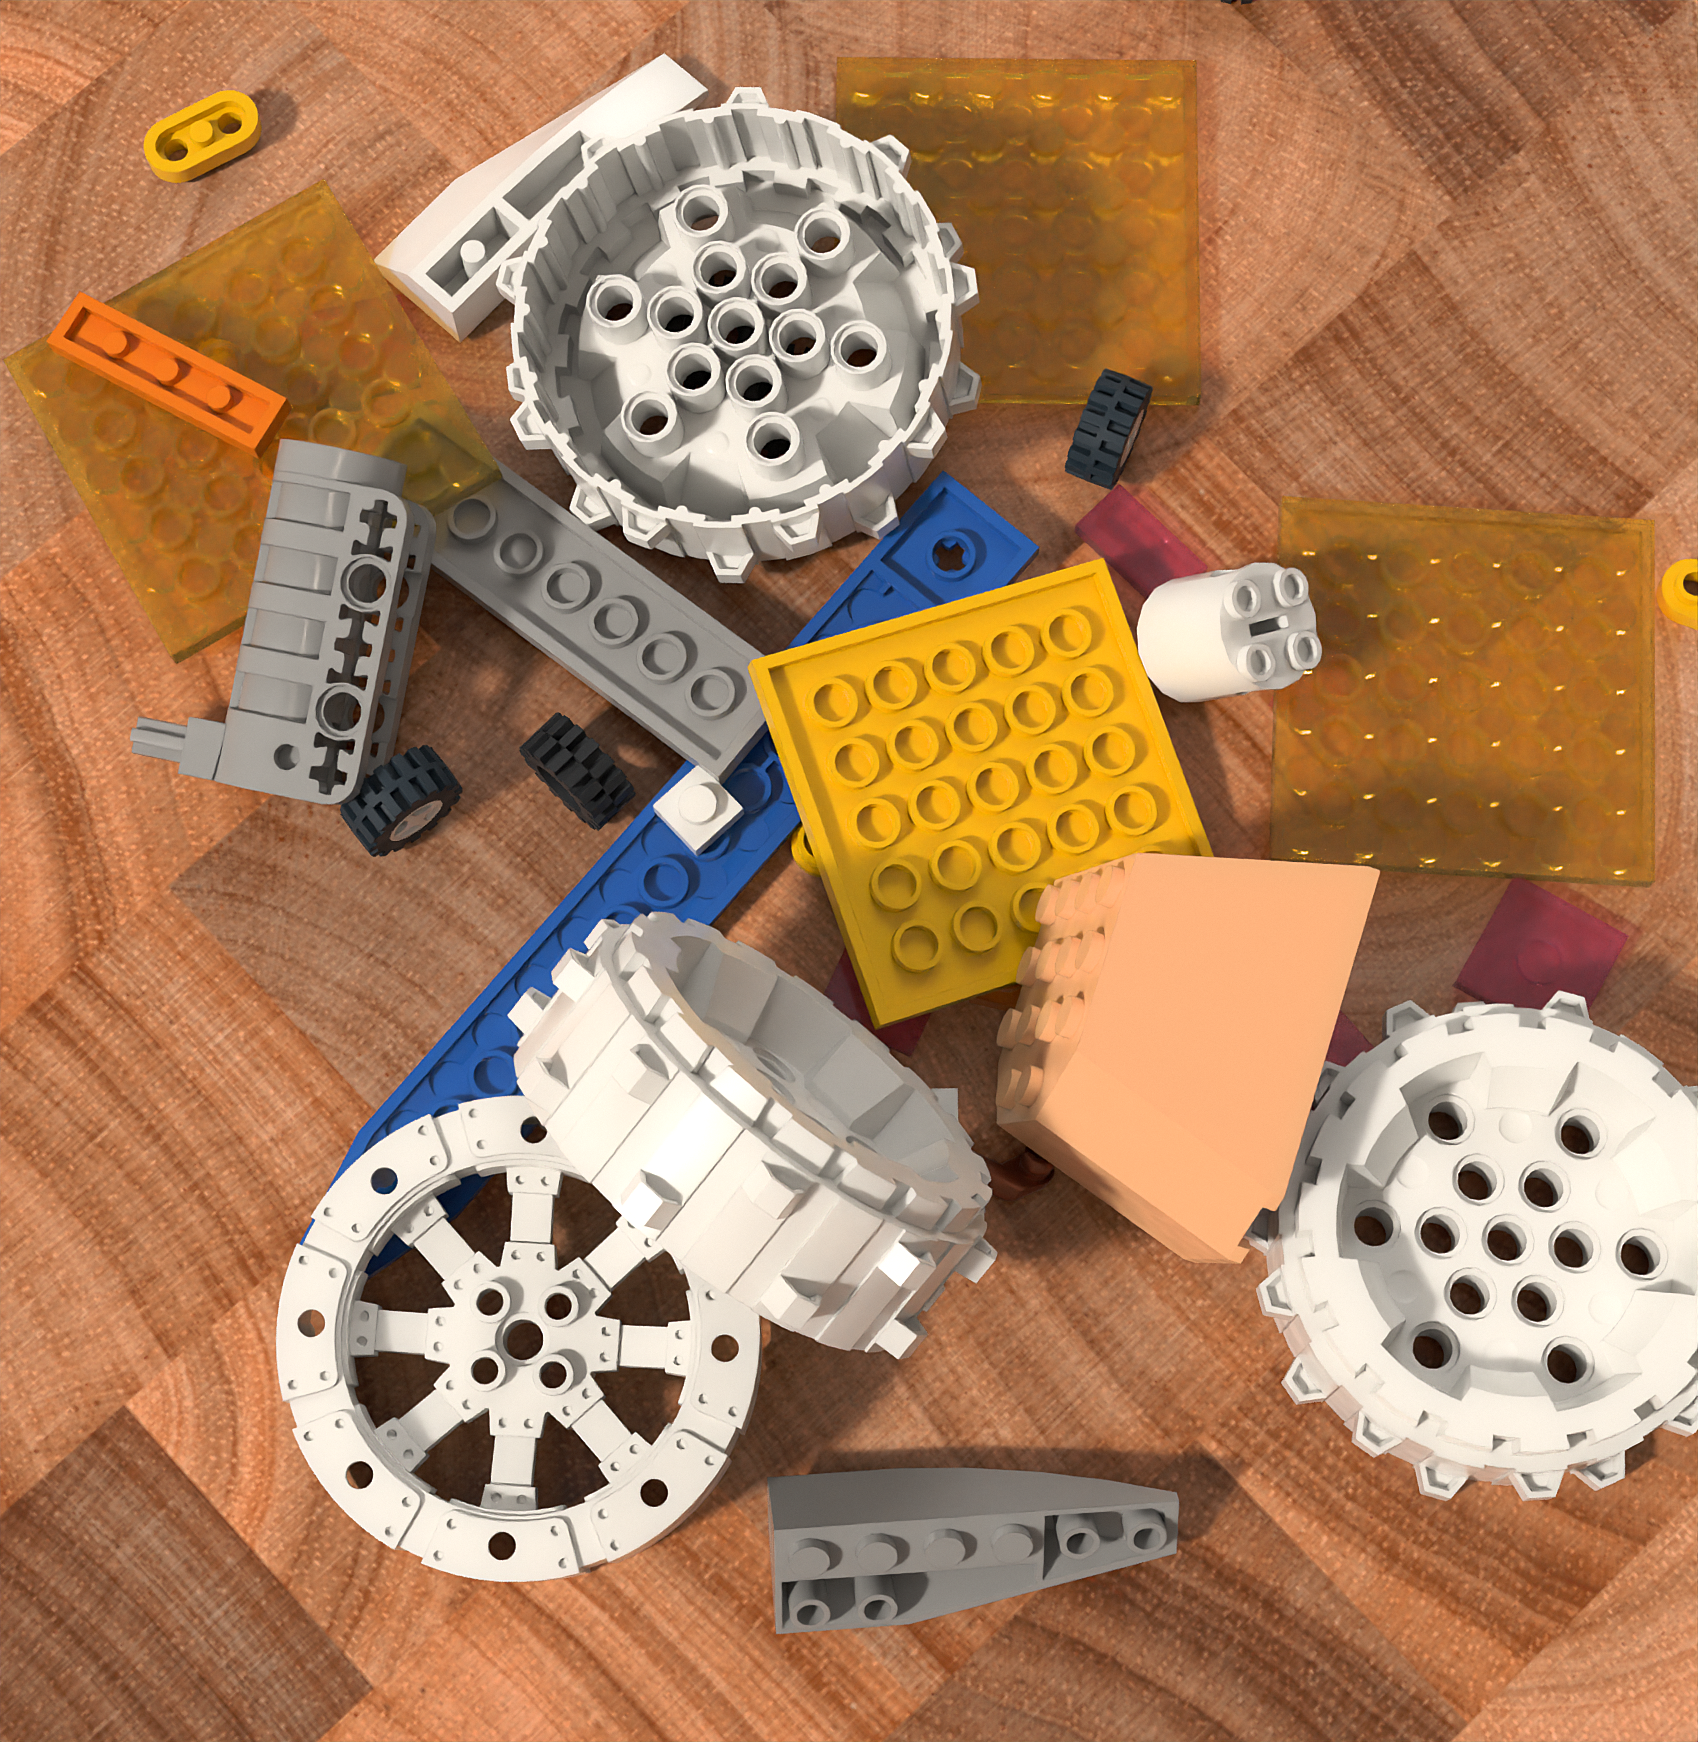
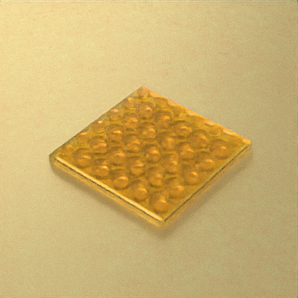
M837 57L836 123L841 125L842 130L861 141L867 140L870 143L892 135L909 149L912 162L906 181L915 192L919 191L934 216L936 223H952L964 249V254L957 264L975 269L980 303L961 315L964 348H961V362L980 375L982 387L978 403L1087 404L1099 376L1101 377L1102 371L1107 368L1151 385L1153 391L1149 405L1200 404L1201 336L1197 60ZM834 237V249L838 246V244H839L840 241H841V240H839V239H837V238H835V237ZM859 349L848 357L846 363L853 367H864L875 360L877 353L870 349Z
M325 179L309 186L104 302V304L288 399L292 410L260 459L53 352L46 342L52 332L3 359L162 643L176 664L245 626L280 439L298 440L347 449L407 465L402 498L425 507L433 517L503 478L499 466ZM393 521L391 528L395 529L397 522Z
M1282 496L1278 505L1277 565L1284 569L1296 568L1306 577L1309 586L1308 595L1316 614L1317 637L1322 646V655L1317 666L1305 670L1299 680L1273 692L1269 860L1369 866L1380 871L1649 888L1655 882V520Z

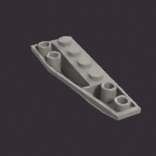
M894 1468L767 1477L768 1533L776 1634L912 1624L1177 1553L1179 1499L1177 1492L1095 1478L1035 1471L983 1468Z

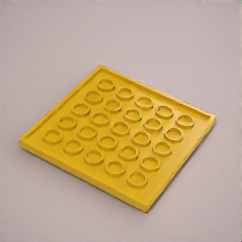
M1104 558L751 660L747 667L875 1030L1018 984L1016 982V974L1019 963L1026 949L1029 946H1035L1042 924L1035 920L1038 902L1044 889L1048 885L1053 886L1055 880L1135 853L1214 857Z

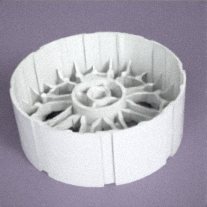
M501 1096L458 1104L459 1110L436 1118L428 1114L396 1130L378 1142L341 1175L311 1215L315 1222L303 1245L296 1244L285 1275L279 1301L276 1328V1359L282 1399L284 1402L290 1403L297 1428L292 1429L305 1459L320 1483L335 1502L356 1523L390 1548L409 1551L423 1558L422 1564L440 1571L479 1580L532 1582L557 1580L591 1573V1567L606 1562L620 1563L667 1536L702 1504L721 1480L732 1462L729 1456L739 1435L745 1436L757 1398L762 1365L761 1317L753 1312L751 1308L728 1294L722 1293L682 1265L674 1256L672 1258L680 1274H686L690 1290L686 1291L690 1312L689 1321L668 1322V1327L622 1325V1322L617 1319L598 1316L599 1312L613 1297L611 1292L645 1260L650 1263L666 1250L655 1241L650 1240L622 1215L616 1222L618 1228L584 1260L578 1257L558 1271L557 1247L552 1244L554 1203L555 1198L560 1197L563 1175L589 1182L558 1148V1144L548 1131L546 1137L538 1143H529L523 1139L521 1135L522 1125L538 1124L542 1129L547 1130L545 1126L541 1125L525 1096ZM507 1172L508 1192L510 1195H513L510 1242H505L499 1267H496L480 1251L475 1253L446 1220L449 1215L436 1198L447 1190L460 1185L461 1178L475 1173L484 1177ZM397 1175L398 1184L393 1192L385 1195L375 1192L379 1187L386 1188L392 1185ZM395 1233L409 1247L413 1248L415 1246L445 1281L441 1284L455 1305L454 1307L430 1308L428 1313L382 1310V1307L377 1304L360 1301L368 1277L364 1271L373 1254L379 1256L386 1243ZM495 1290L503 1296V1307L495 1315H484L479 1309V1302L485 1294ZM557 1294L566 1295L572 1304L569 1315L561 1320L550 1318L546 1311L548 1300ZM312 1310L319 1311L325 1319V1327L317 1336H315L314 1326L310 1323ZM533 1323L538 1325L543 1333L541 1350L536 1356L527 1360L513 1358L507 1347L510 1332L519 1324ZM721 1335L732 1336L738 1342V1354L733 1360L728 1362H721L712 1354V1343ZM378 1352L425 1355L427 1360L450 1364V1367L433 1384L436 1389L402 1418L394 1417L377 1429L370 1418L366 1406L358 1402L354 1387L359 1386L354 1357H376ZM484 1358L493 1359L498 1366V1375L489 1384L478 1383L473 1375L475 1364ZM554 1362L562 1364L567 1373L565 1382L558 1388L546 1387L541 1380V1373L550 1369ZM619 1367L665 1369L666 1374L686 1377L678 1401L681 1408L673 1424L668 1422L652 1446L637 1432L632 1435L603 1401L606 1396L594 1379L596 1373L618 1372ZM489 1411L490 1435L495 1436L491 1483L485 1484L480 1507L453 1498L449 1502L435 1495L437 1489L424 1482L414 1472L430 1456L427 1452L464 1421L469 1424ZM552 1415L567 1429L572 1427L599 1458L601 1463L598 1466L610 1484L584 1497L585 1502L577 1506L567 1508L566 1505L538 1510V1488L533 1487L538 1439L543 1438L547 1416ZM359 1461L368 1463L373 1470L372 1482L363 1489L353 1488L347 1480L349 1467ZM651 1479L663 1481L668 1489L666 1501L658 1507L646 1505L641 1498L642 1486ZM500 1532L509 1533L516 1542L514 1554L506 1560L494 1558L489 1550L491 1538Z

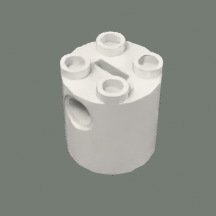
M1251 563L1236 570H1215L1176 578L1158 586L1143 604L1137 626L1138 653L1147 676L1163 694L1179 702H1203L1241 696L1251 691L1280 690L1301 678L1305 670L1317 666L1322 655V646L1317 637L1316 614L1308 595L1309 586L1306 577L1296 568L1284 569L1275 563Z

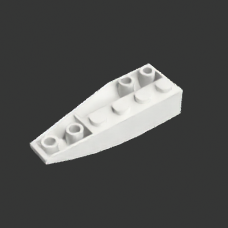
M665 53L455 179L371 262L372 267L461 343L505 299L496 286L501 262L521 257L525 250L528 251L538 230L537 223L554 196L563 186L566 188L573 178L584 169L581 146L600 131L617 139L621 136L624 139L647 127V123L680 111L692 108L694 110L709 96L708 89Z

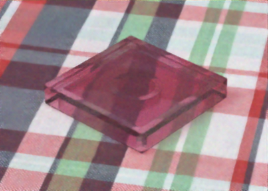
M1515 874L1456 978L1453 987L1479 1001H1484L1486 1005L1514 1004L1516 1008L1542 1010L1560 990L1585 997L1587 1010L1589 1011L1629 936Z

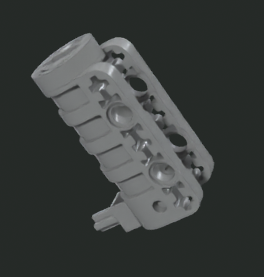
M280 439L271 494L264 520L261 545L225 723L189 717L188 724L182 725L139 716L136 728H132L130 741H133L131 751L133 754L180 763L178 774L325 805H343L352 801L360 793L366 774L373 775L374 769L381 764L385 766L390 762L394 754L436 540V523L432 514L425 507L402 498L407 465L347 449L298 440ZM393 521L397 522L395 529L391 528ZM414 524L420 526L418 537H413ZM385 552L392 554L391 561L383 559ZM408 558H416L413 569L407 567ZM385 577L386 589L384 594L378 599L377 587ZM404 577L409 586V596L407 601L397 608L402 579ZM373 614L380 617L378 625L371 623ZM403 620L402 630L394 629L396 621ZM369 645H371V655L370 657H366L367 648ZM390 649L395 650L393 662H388ZM360 677L368 679L366 687L359 686ZM384 682H391L389 693L382 691ZM379 702L384 709L385 719L382 726L372 733ZM359 703L361 706V717L359 722L354 725L353 711ZM348 741H355L354 750H346ZM372 744H379L377 755L370 753ZM343 772L347 773L346 782L342 781Z

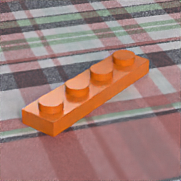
M79 291L46 341L53 352L258 459L262 457L292 410V406L286 397Z

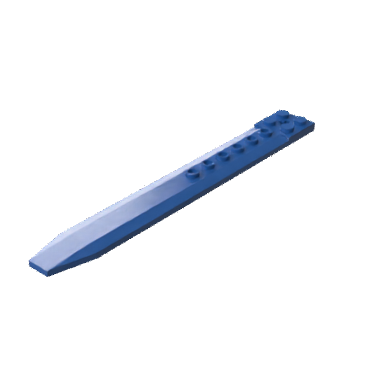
M943 470L900 518V525L885 535L785 650L1011 585L1038 556L1039 546ZM958 545L965 550L962 555L964 568L959 571L950 569L947 572L938 568L940 558L935 554L937 549L942 547L945 550L951 551ZM769 729L721 785L742 806L744 815L697 857L653 809V805L696 767L687 760L360 1129L327 1192L341 1175L374 1145L396 1130L421 1117L431 1114L433 1118L459 1110L458 1104L478 1099L524 1096L516 1082L519 1078L516 1076L514 1066V1054L519 1049L517 1043L524 1033L507 1015L530 987L537 989L550 998L554 996L559 988L553 984L551 971L569 948L584 954L588 952L589 949L584 941L601 919L615 920L620 925L631 924L640 914H644L647 917L651 912H666L674 914L682 923L690 918L711 927L802 823ZM538 1124L522 1125L521 1135L524 1140ZM478 1173L466 1176L460 1179V1185L438 1195L436 1198L449 1215L446 1220L450 1223L456 1219L495 1174L481 1177ZM397 1175L392 1185L386 1188L379 1187L375 1192L383 1195L393 1192L398 1184ZM312 1219L310 1225L308 1226L300 1242V1245H303L311 1227L315 1222L314 1219ZM394 1233L379 1256L373 1254L364 1271L368 1275L366 1281L413 1248L409 1247Z

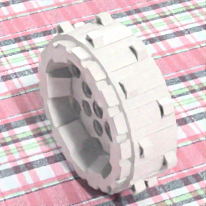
M735 87L728 101L721 104V107L696 111L692 108L669 114L647 123V127L624 139L622 136L617 139L600 131L581 146L584 169L573 178L566 188L563 186L554 196L537 223L538 230L528 251L525 250L521 257L502 261L496 282L500 294L515 305L514 323H511L514 362L506 367L510 394L514 400L523 402L510 418V421L525 449L553 450L566 474H571L577 484L569 510L572 515L595 532L613 524L617 527L621 525L623 533L629 542L650 550L655 547L669 554L684 558L685 555L710 560L720 583H745L754 566L759 565V561L782 558L791 560L810 555L831 547L833 542L855 530L857 533L862 531L879 540L900 525L895 500L912 482H917L947 440L945 427L949 418L952 419L954 414L977 409L982 387L980 375L961 362V348H964L961 315L980 303L975 269L957 264L964 254V249L952 223H936L934 216L919 191L915 192L906 181L912 162L909 149L892 135L869 143L867 140L861 141L842 130L841 125L812 113L800 110L792 112L784 109L770 108L761 87ZM714 216L719 217L715 225L707 230L698 231L691 229L693 223ZM829 236L841 240L838 246L831 252L816 253L811 250L813 244L820 238ZM721 270L736 272L733 281L726 286L714 287L708 285L709 279ZM790 281L797 284L795 291L788 297L778 299L768 295L771 288L779 282ZM620 303L633 305L630 314L618 321L605 319L608 311L613 306ZM690 315L694 317L691 325L683 331L669 332L665 330L667 323L675 316ZM750 326L754 329L752 336L743 343L732 344L725 341L728 333L735 327ZM800 337H808L816 341L814 347L806 354L791 355L785 352L788 345ZM859 349H870L877 353L875 360L864 367H853L846 363L848 357ZM701 370L711 373V378L701 388L692 390L682 387L686 377L693 372ZM765 382L773 386L767 397L760 401H749L743 398L746 389L754 383ZM657 415L668 418L666 426L659 433L653 435L639 433L640 427L648 418ZM774 439H784L791 443L789 450L779 458L768 459L760 455L766 443Z
M651 912L647 917L644 914H640L631 924L620 925L615 920L601 919L584 941L589 949L588 952L584 954L569 948L551 971L553 984L559 988L554 996L550 998L537 989L530 987L507 1015L524 1033L517 1043L519 1049L514 1054L515 1072L517 1078H519L516 1082L541 1125L545 1126L558 1144V1148L575 1168L612 1203L615 1209L650 1240L655 1241L679 1260L682 1265L722 1293L728 1294L751 1308L753 1312L777 1325L813 1338L819 1343L847 1351L851 1349L864 1350L866 1353L886 1350L897 1359L909 1358L928 1335L917 1319V1316L922 1310L926 1312L945 1290L944 1283L954 1271L977 1283L996 1260L998 1254L983 1238L987 1229V1222L984 1221L985 1206L990 1201L993 1190L987 1186L991 1181V1176L983 1157L972 1152L971 1147L974 1142L954 1115L945 1112L937 1103L939 1099L937 1095L909 1067H903L889 1053L890 1049L857 1020L851 1021L832 1006L834 1002L798 976L792 977L776 967L775 961L739 940L734 943L724 938L719 930L688 918L682 923L674 914L666 912Z
M1558 990L1542 1010L1516 1008L1514 1004L1485 1005L1484 1001L1457 1003L1452 1013L1435 1017V1015L1430 1016L1411 1000L1386 1010L1382 1016V1043L1367 1053L1363 1051L1346 1067L1328 1061L1324 1062L1312 1102L1313 1110L1309 1112L1285 1197L1276 1211L1262 1207L1243 1236L1244 1239L1249 1240L1251 1246L1263 1252V1256H1267L1268 1277L1256 1288L1262 1314L1274 1317L1279 1333L1283 1332L1288 1347L1295 1357L1281 1384L1296 1405L1325 1401L1345 1421L1343 1425L1353 1432L1351 1442L1373 1458L1382 1453H1390L1413 1464L1412 1468L1415 1469L1419 1491L1422 1495L1447 1501L1454 1496L1468 1479L1492 1482L1491 1485H1513L1522 1501L1548 1500L1556 1497L1563 1475L1569 1471L1570 1475L1575 1474L1590 1488L1597 1491L1625 1478V1450L1643 1441V1436L1660 1427L1688 1437L1698 1430V1086L1688 1087L1685 1085L1683 1087L1662 1066L1664 1063L1644 1047L1622 1034L1617 1036L1593 1025V1021L1589 1018L1585 997ZM1444 1112L1452 1116L1458 1124V1138L1444 1140L1434 1135L1428 1123L1429 1114ZM1563 1126L1580 1128L1589 1140L1588 1153L1575 1154L1569 1151L1561 1140V1128ZM1468 1170L1481 1175L1487 1183V1198L1473 1200L1465 1196L1459 1189L1457 1182L1458 1173ZM1528 1178L1544 1180L1553 1192L1552 1206L1539 1207L1532 1204L1524 1192L1525 1180ZM1360 1216L1376 1218L1385 1229V1243L1381 1246H1369L1361 1242L1354 1231L1355 1219ZM1435 1223L1444 1227L1451 1236L1452 1245L1450 1251L1438 1254L1425 1247L1420 1234L1422 1225ZM1501 1230L1512 1236L1517 1245L1515 1260H1500L1492 1254L1487 1244L1489 1231ZM1567 1237L1579 1244L1583 1253L1581 1267L1571 1268L1563 1265L1557 1259L1554 1252L1556 1238ZM1624 1244L1638 1246L1645 1252L1649 1261L1646 1275H1637L1625 1268L1620 1254ZM1466 1283L1478 1292L1481 1299V1307L1477 1314H1464L1453 1306L1450 1299V1289L1453 1284ZM1531 1290L1543 1298L1547 1307L1544 1321H1530L1521 1314L1517 1305V1297L1520 1291ZM1429 1336L1441 1345L1444 1352V1361L1440 1368H1426L1415 1359L1413 1342L1416 1337ZM1551 1351H1563L1574 1360L1577 1372L1573 1383L1559 1382L1550 1374L1547 1359Z

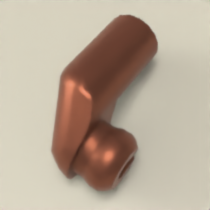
M1028 1146L1025 1147V1153L1003 1163L996 1162L972 1150V1152L983 1157L991 1176V1181L987 1186L993 1189L992 1196L1003 1201H1016L1042 1190L1054 1177L1055 1166Z

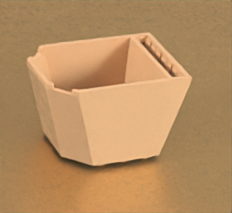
M1135 853L1055 880L1053 886L1048 885L1044 889L1037 905L1035 920L1042 924L1035 946H1029L1026 949L1018 966L1016 982L1022 985L1015 1010L1010 1008L1006 1012L998 1030L997 1045L1003 1047L998 1062L997 1125L1181 1258L1194 1263L1241 1264L1250 1250L1249 1240L1244 1239L1243 1236L1262 1207L1276 1211L1285 1197L1380 870L1369 866Z

